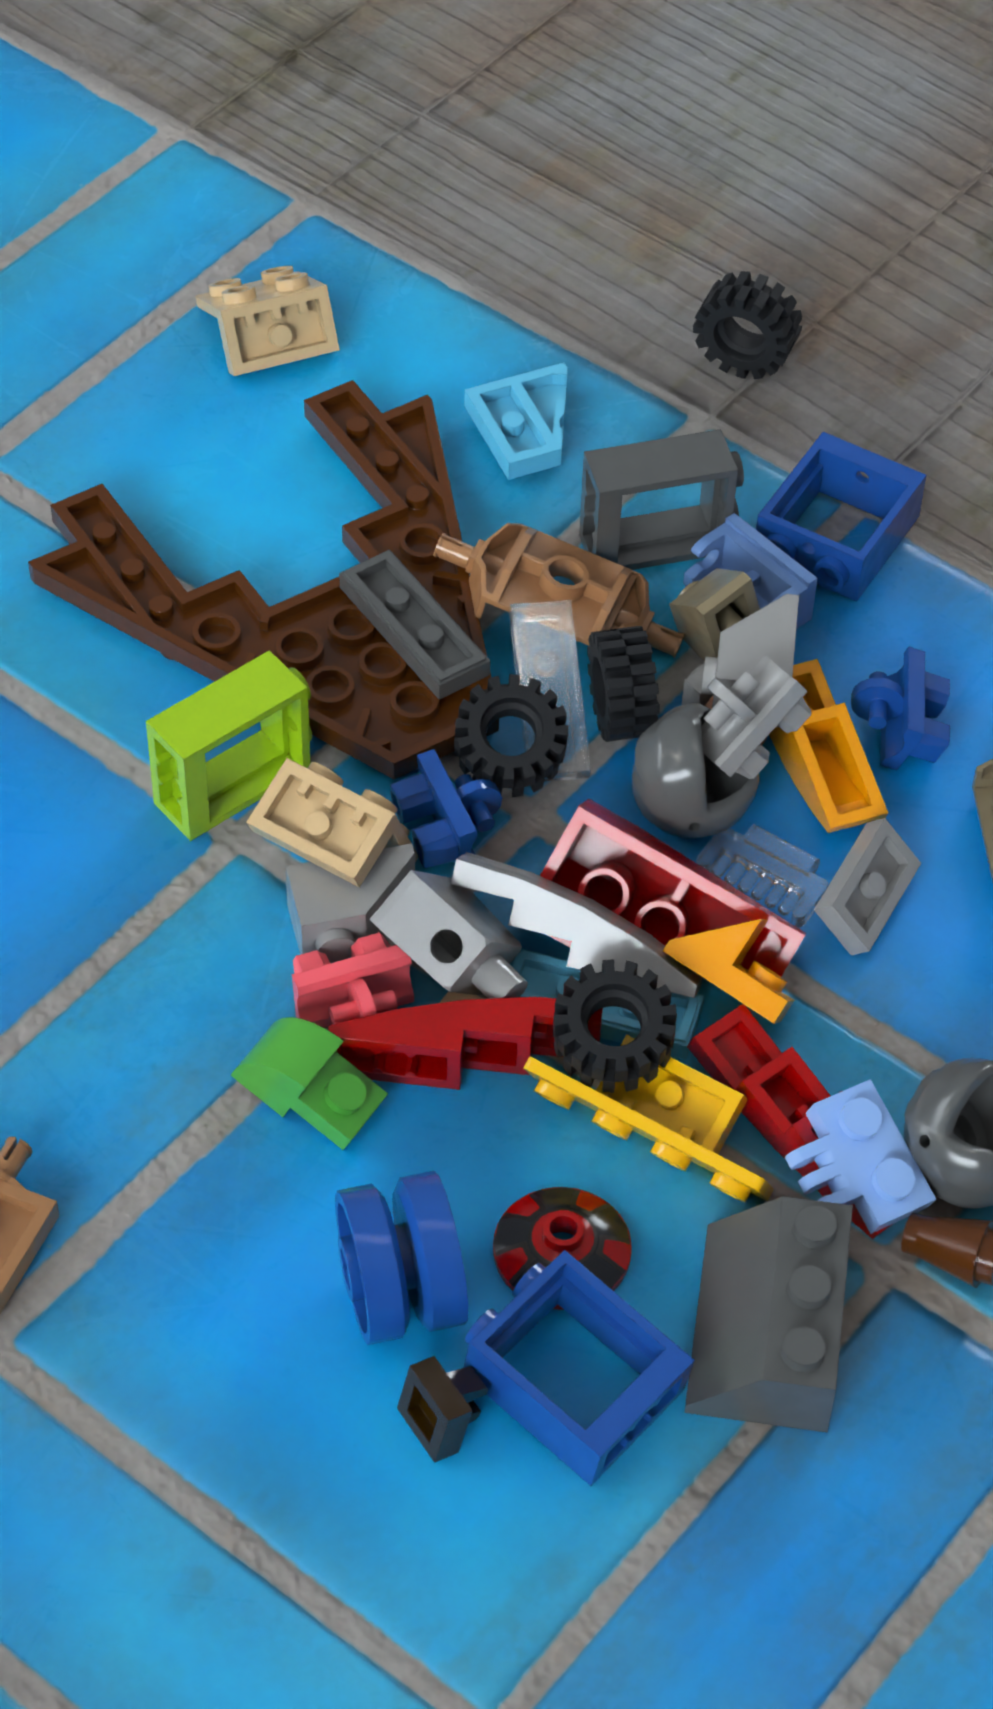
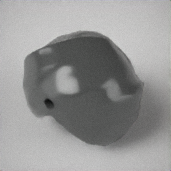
M690 703L675 707L647 728L637 740L635 763L632 771L633 795L643 816L663 832L685 839L712 836L735 825L753 802L759 785V774L754 779H748L737 772L729 777L704 754L701 726L706 722L703 718L711 709L700 703Z
M961 1058L932 1071L921 1080L904 1113L903 1138L935 1196L959 1207L978 1209L993 1206V1060Z

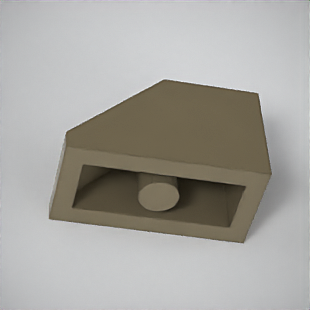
M718 568L700 581H694L687 585L678 597L669 603L678 632L685 634L683 640L704 662L705 656L718 657L720 632L760 610L752 579L744 571Z

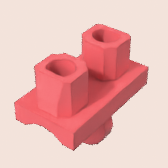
M380 932L358 938L351 946V958L330 963L327 955L318 950L295 956L293 959L294 974L291 975L296 1018L313 1022L325 1028L329 1025L397 1009L398 1006L414 1002V992L410 978L411 958L397 945L391 946Z

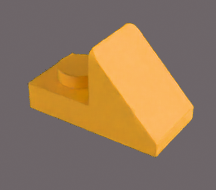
M759 919L669 940L663 949L664 953L773 1024L782 1021L795 1001L782 992L788 982L775 972L756 961L752 963L749 970L740 965L766 925L767 920Z

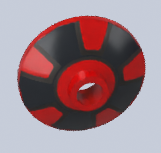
M553 1187L529 1193L517 1200L506 1210L495 1230L493 1240L495 1265L501 1278L512 1291L532 1266L541 1263L546 1268L564 1250L613 1291L621 1284L629 1269L632 1246L626 1223L608 1202L584 1190ZM565 1232L574 1236L570 1239L562 1240L554 1237L552 1234ZM558 1304L553 1308L556 1310H564Z

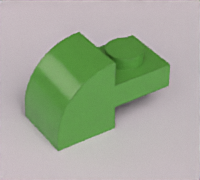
M294 1017L281 1018L275 1021L231 1074L234 1079L281 1117H284L291 1108L342 1150L345 1149L388 1095L385 1090L336 1052L344 1042L342 1039L313 1022Z

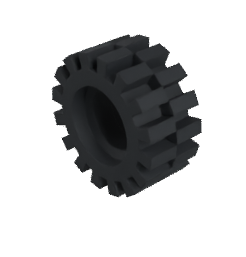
M741 271L737 279L733 272L726 274L722 281L718 279L714 283L695 316L696 321L693 324V333L699 334L695 340L698 348L709 347L704 356L710 362L716 358L720 359L722 363L718 369L726 373L731 366L737 368L736 376L745 379L749 371L752 372L754 379H762L766 372L770 376L775 374L779 367H782L802 330V326L799 325L802 320L801 310L793 311L797 301L793 295L786 298L781 296L785 287L777 282L773 289L767 286L768 276L759 274L756 281H751L750 271ZM733 317L743 318L752 322L763 334L752 333L742 328Z
M642 626L591 632L588 638L589 647H587V655L590 664H587L588 674L591 677L589 687L590 695H593L594 702L592 706L594 715H597V727L601 731V737L605 742L639 738L647 728L658 721L657 714H660V704L657 700L659 688L658 683L655 682L654 675L657 672L655 662H652L651 659L653 651L651 644L648 643V635L646 631H643Z
M509 674V684L501 685L498 675L488 679L487 689L483 690L478 684L470 690V700L463 699L459 706L458 718H456L454 749L455 756L460 757L459 767L464 774L471 772L473 780L485 779L494 782L501 796L503 788H512V797L523 796L524 787L530 786L534 793L543 788L546 777L552 781L556 776L559 763L563 764L566 752L568 725H566L567 714L564 706L562 705L557 708V695L551 689L545 694L541 693V682L533 678L530 679L528 686L520 685V675ZM506 716L519 717L525 720L535 733L534 744L528 751L516 756L503 755L491 747L486 736L488 728L494 721Z
M614 959L602 960V972L595 973L592 964H588L580 969L579 981L572 975L564 983L563 995L558 993L555 1001L553 1037L557 1058L564 1057L563 1068L570 1076L577 1070L581 1072L580 1082L591 1088L595 1079L603 1081L602 1092L614 1093L615 1082H624L626 1092L638 1088V1079L642 1076L647 1083H650L657 1077L658 1066L660 1065L665 1068L670 1059L671 1048L674 1045L677 1013L676 1005H670L672 993L666 984L657 988L658 975L650 969L646 971L643 977L638 976V963L626 960L625 969L622 972L615 971ZM615 1006L625 1008L637 1017L641 1030L638 1036L627 1045H605L598 1042L591 1035L588 1028L590 1017L597 1010L604 1007Z

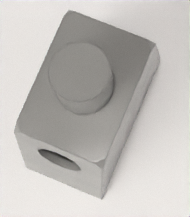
M410 870L369 919L436 982L450 992L472 995L484 994L488 999L521 997L527 988L528 982L510 965L520 953L521 943L470 889L452 885V878Z

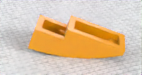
M818 659L793 665L792 677L808 691L803 696V699L811 709V716L797 731L787 734L780 727H775L769 736L797 790L828 833L886 818L888 810L845 702L835 704Z

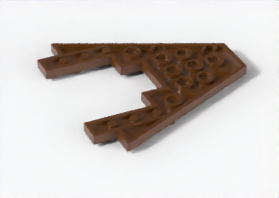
M353 380L305 399V418L382 507V509L342 525V542L359 563L390 549L487 656L480 621L474 614L469 586L470 574L465 572V568L433 556L442 533H446V535L462 541L432 399L427 394L381 413ZM103 484L50 505L52 522L68 541L69 545L28 562L30 578L34 584L161 652L167 659L175 660L214 682L270 650L287 668L293 667L297 669L308 683L311 692L308 708L309 726L312 735L394 780L418 769V754L435 749L440 759L455 752L456 718H458L459 706L463 699L470 700L471 689L478 684L483 690L487 689L488 679L492 678L490 672L489 676L439 700L340 589L339 577L270 607L240 570L187 592ZM499 719L490 725L486 736L499 731Z

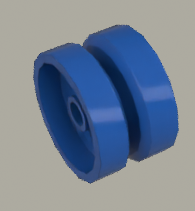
M435 1171L399 1178L392 1194L394 1223L385 1197L372 1183L337 1190L335 1213L341 1268L347 1293L352 1302L359 1329L367 1346L403 1338L410 1322L408 1293L416 1317L429 1332L465 1325L468 1321V1296L461 1248L446 1191L439 1175Z

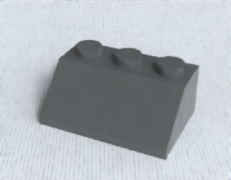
M782 1196L708 1224L691 1355L695 1361L689 1375L684 1413L828 1432L837 1385L853 1205Z

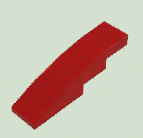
M556 998L464 999L394 1009L328 1026V1031L344 1041L336 1052L368 1078L375 1081L460 1090L463 1068L529 1075L523 1067L529 1056L532 1057V1054L557 1057L554 1050L553 1037ZM603 1008L597 1010L588 1021L589 1031L598 1042L601 1041Z
M744 1004L692 1038L687 1048L714 1080L744 1094L748 1100L741 1111L742 1114L784 1159L793 1150L819 1139L805 1113L814 1103L831 1095L793 1047H790L783 1053L780 1051ZM813 1161L795 1170L804 1177L819 1168L816 1162ZM828 1185L817 1190L822 1196L832 1194ZM852 1204L851 1221L870 1238L874 1239L892 1226L889 1225L870 1234L855 1204Z

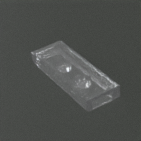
M571 600L510 604L509 616L516 675H520V685L528 686L531 678L540 681V692L545 694L551 689L557 695V708L563 705L567 714L568 738L563 764L559 763L558 773L552 781L589 778L591 766ZM521 719L524 752H526L534 744L535 733L532 727L525 720ZM547 777L544 779V781H551Z

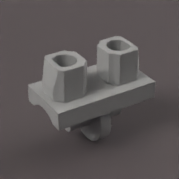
M767 655L759 661L750 673L745 671L730 689L714 678L707 688L720 700L703 718L706 720L701 726L703 752L729 777L737 772L748 779H754L769 762L770 752L761 743L778 725L787 734L797 731L811 716V709L803 699V696L808 691Z

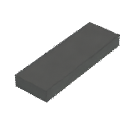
M390 549L339 573L340 589L439 700L490 675V659Z

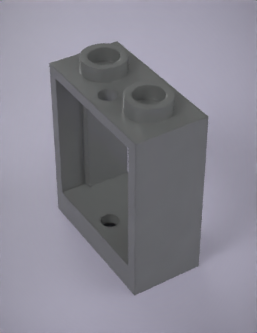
M721 429L584 451L579 537L584 550L631 570L699 559L691 552L694 544L700 538L725 523L726 518L731 514L735 513L739 516L738 505L735 499L736 487L742 486L744 482L743 465L737 451L730 452ZM702 482L700 505L621 518L622 495Z

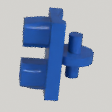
M909 646L904 652V665L898 672L889 676L884 672H873L870 674L869 679L859 682L853 688L851 693L853 712L858 717L868 721L870 727L881 729V766L897 771L909 755L935 763L950 743V725L925 717V715L937 718L946 707L950 696V679L925 671L924 651Z
M435 749L418 754L419 773L390 784L392 803L398 809L396 814L401 823L405 824L428 815H432L434 819L433 822L411 829L413 845L423 868L426 869L454 860L456 862V859L466 852L475 854L472 845L478 837L474 825L477 826L480 832L492 829L495 825L493 815L501 807L503 798L494 782L485 779L473 780L469 774H463L455 780L454 784L457 788L455 790Z

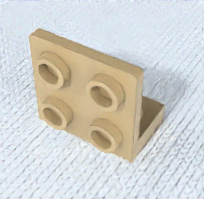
M279 266L261 272L262 280L245 284L241 283L240 278L219 280L208 285L210 292L195 296L197 307L218 319L228 372L233 376L340 350L327 285L309 277L307 273L294 272L293 266Z
M286 758L246 821L252 832L359 888L384 848L411 844L408 838L410 831L399 822L396 816L398 809L388 799L368 789H365L360 796L343 787L344 781L342 778L319 763L311 762L308 768ZM414 849V851H415V862H416V860L418 859V854H417L416 850Z

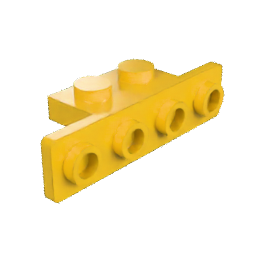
M626 1034L620 1046L629 1044L635 1038ZM529 1056L523 1069L538 1081L534 1092L566 1110L570 1109L574 1100L596 1111L591 1122L627 1141L632 1131L655 1142L650 1150L651 1154L686 1172L691 1162L714 1173L709 1182L710 1185L743 1203H746L750 1193L766 1201L769 1200L774 1188L764 1178L718 1155L748 1100L744 1094L670 1057L665 1068L660 1065L658 1066L657 1077L650 1083H647L642 1076L638 1079V1088L626 1092L624 1082H615L614 1093L602 1092L603 1081L594 1090Z

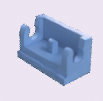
M733 513L728 516L725 523L700 538L691 548V552L698 558L706 557L702 561L696 562L684 573L683 584L685 586L694 581H700L716 568L744 571L752 579L760 609L786 594L799 595L796 629L812 619L818 578L737 514Z

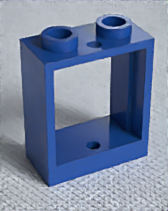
M822 432L758 514L756 530L818 578L817 585L857 602L919 518L927 475ZM861 472H864L869 478L864 477ZM819 492L883 519L860 551H856L795 524Z
M564 1250L546 1268L541 1263L532 1266L515 1286L512 1292V1296L515 1298L500 1313H497L493 1308L489 1309L473 1324L464 1340L468 1344L463 1368L472 1366L488 1388L486 1395L585 1482L592 1486L684 1391L695 1360ZM557 1304L640 1374L586 1430L503 1359Z

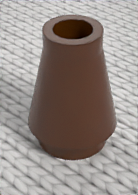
M914 1212L909 1216L901 1242V1251L903 1253L916 1256L974 1288H977L981 1283L993 1286V1220L933 1217Z

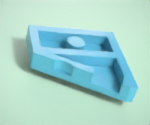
M565 362L465 389L464 406L508 480L561 465L568 371Z

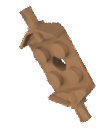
M506 523L486 541L479 539L475 547L450 537L446 533H442L434 550V557H439L465 568V572L470 574L469 586L474 614L479 619L483 616L485 606L488 603L588 646V638L591 632L634 626L643 627V631H646L648 635V643L651 644L652 648L667 653L674 658L683 642L684 633L681 634L652 621L655 612L650 611L649 585L641 573L524 524ZM562 576L568 578L575 585L559 583L554 580V577Z

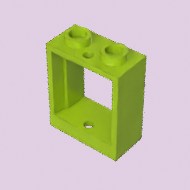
M269 650L146 721L154 804L190 841L259 801L286 758L308 768L311 763L310 741L312 740L308 708L311 692L303 675L293 667L287 668ZM260 722V731L206 762L205 753Z

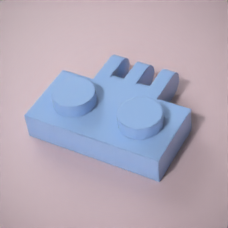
M871 1079L814 1103L805 1114L819 1139L801 1146L785 1156L791 1170L804 1167L815 1161L819 1169L798 1180L803 1193L809 1194L828 1185L832 1194L823 1196L817 1201L846 1205L855 1204L870 1234L909 1217L913 1212L918 1213L927 1209L937 1200Z

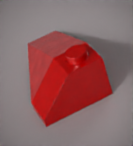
M589 798L576 809L540 874L543 878L593 899L651 934L665 946L672 939L754 920H767L766 925L740 964L747 970L756 961L782 977L806 935L805 932L644 829ZM548 935L563 945L571 947L572 941Z

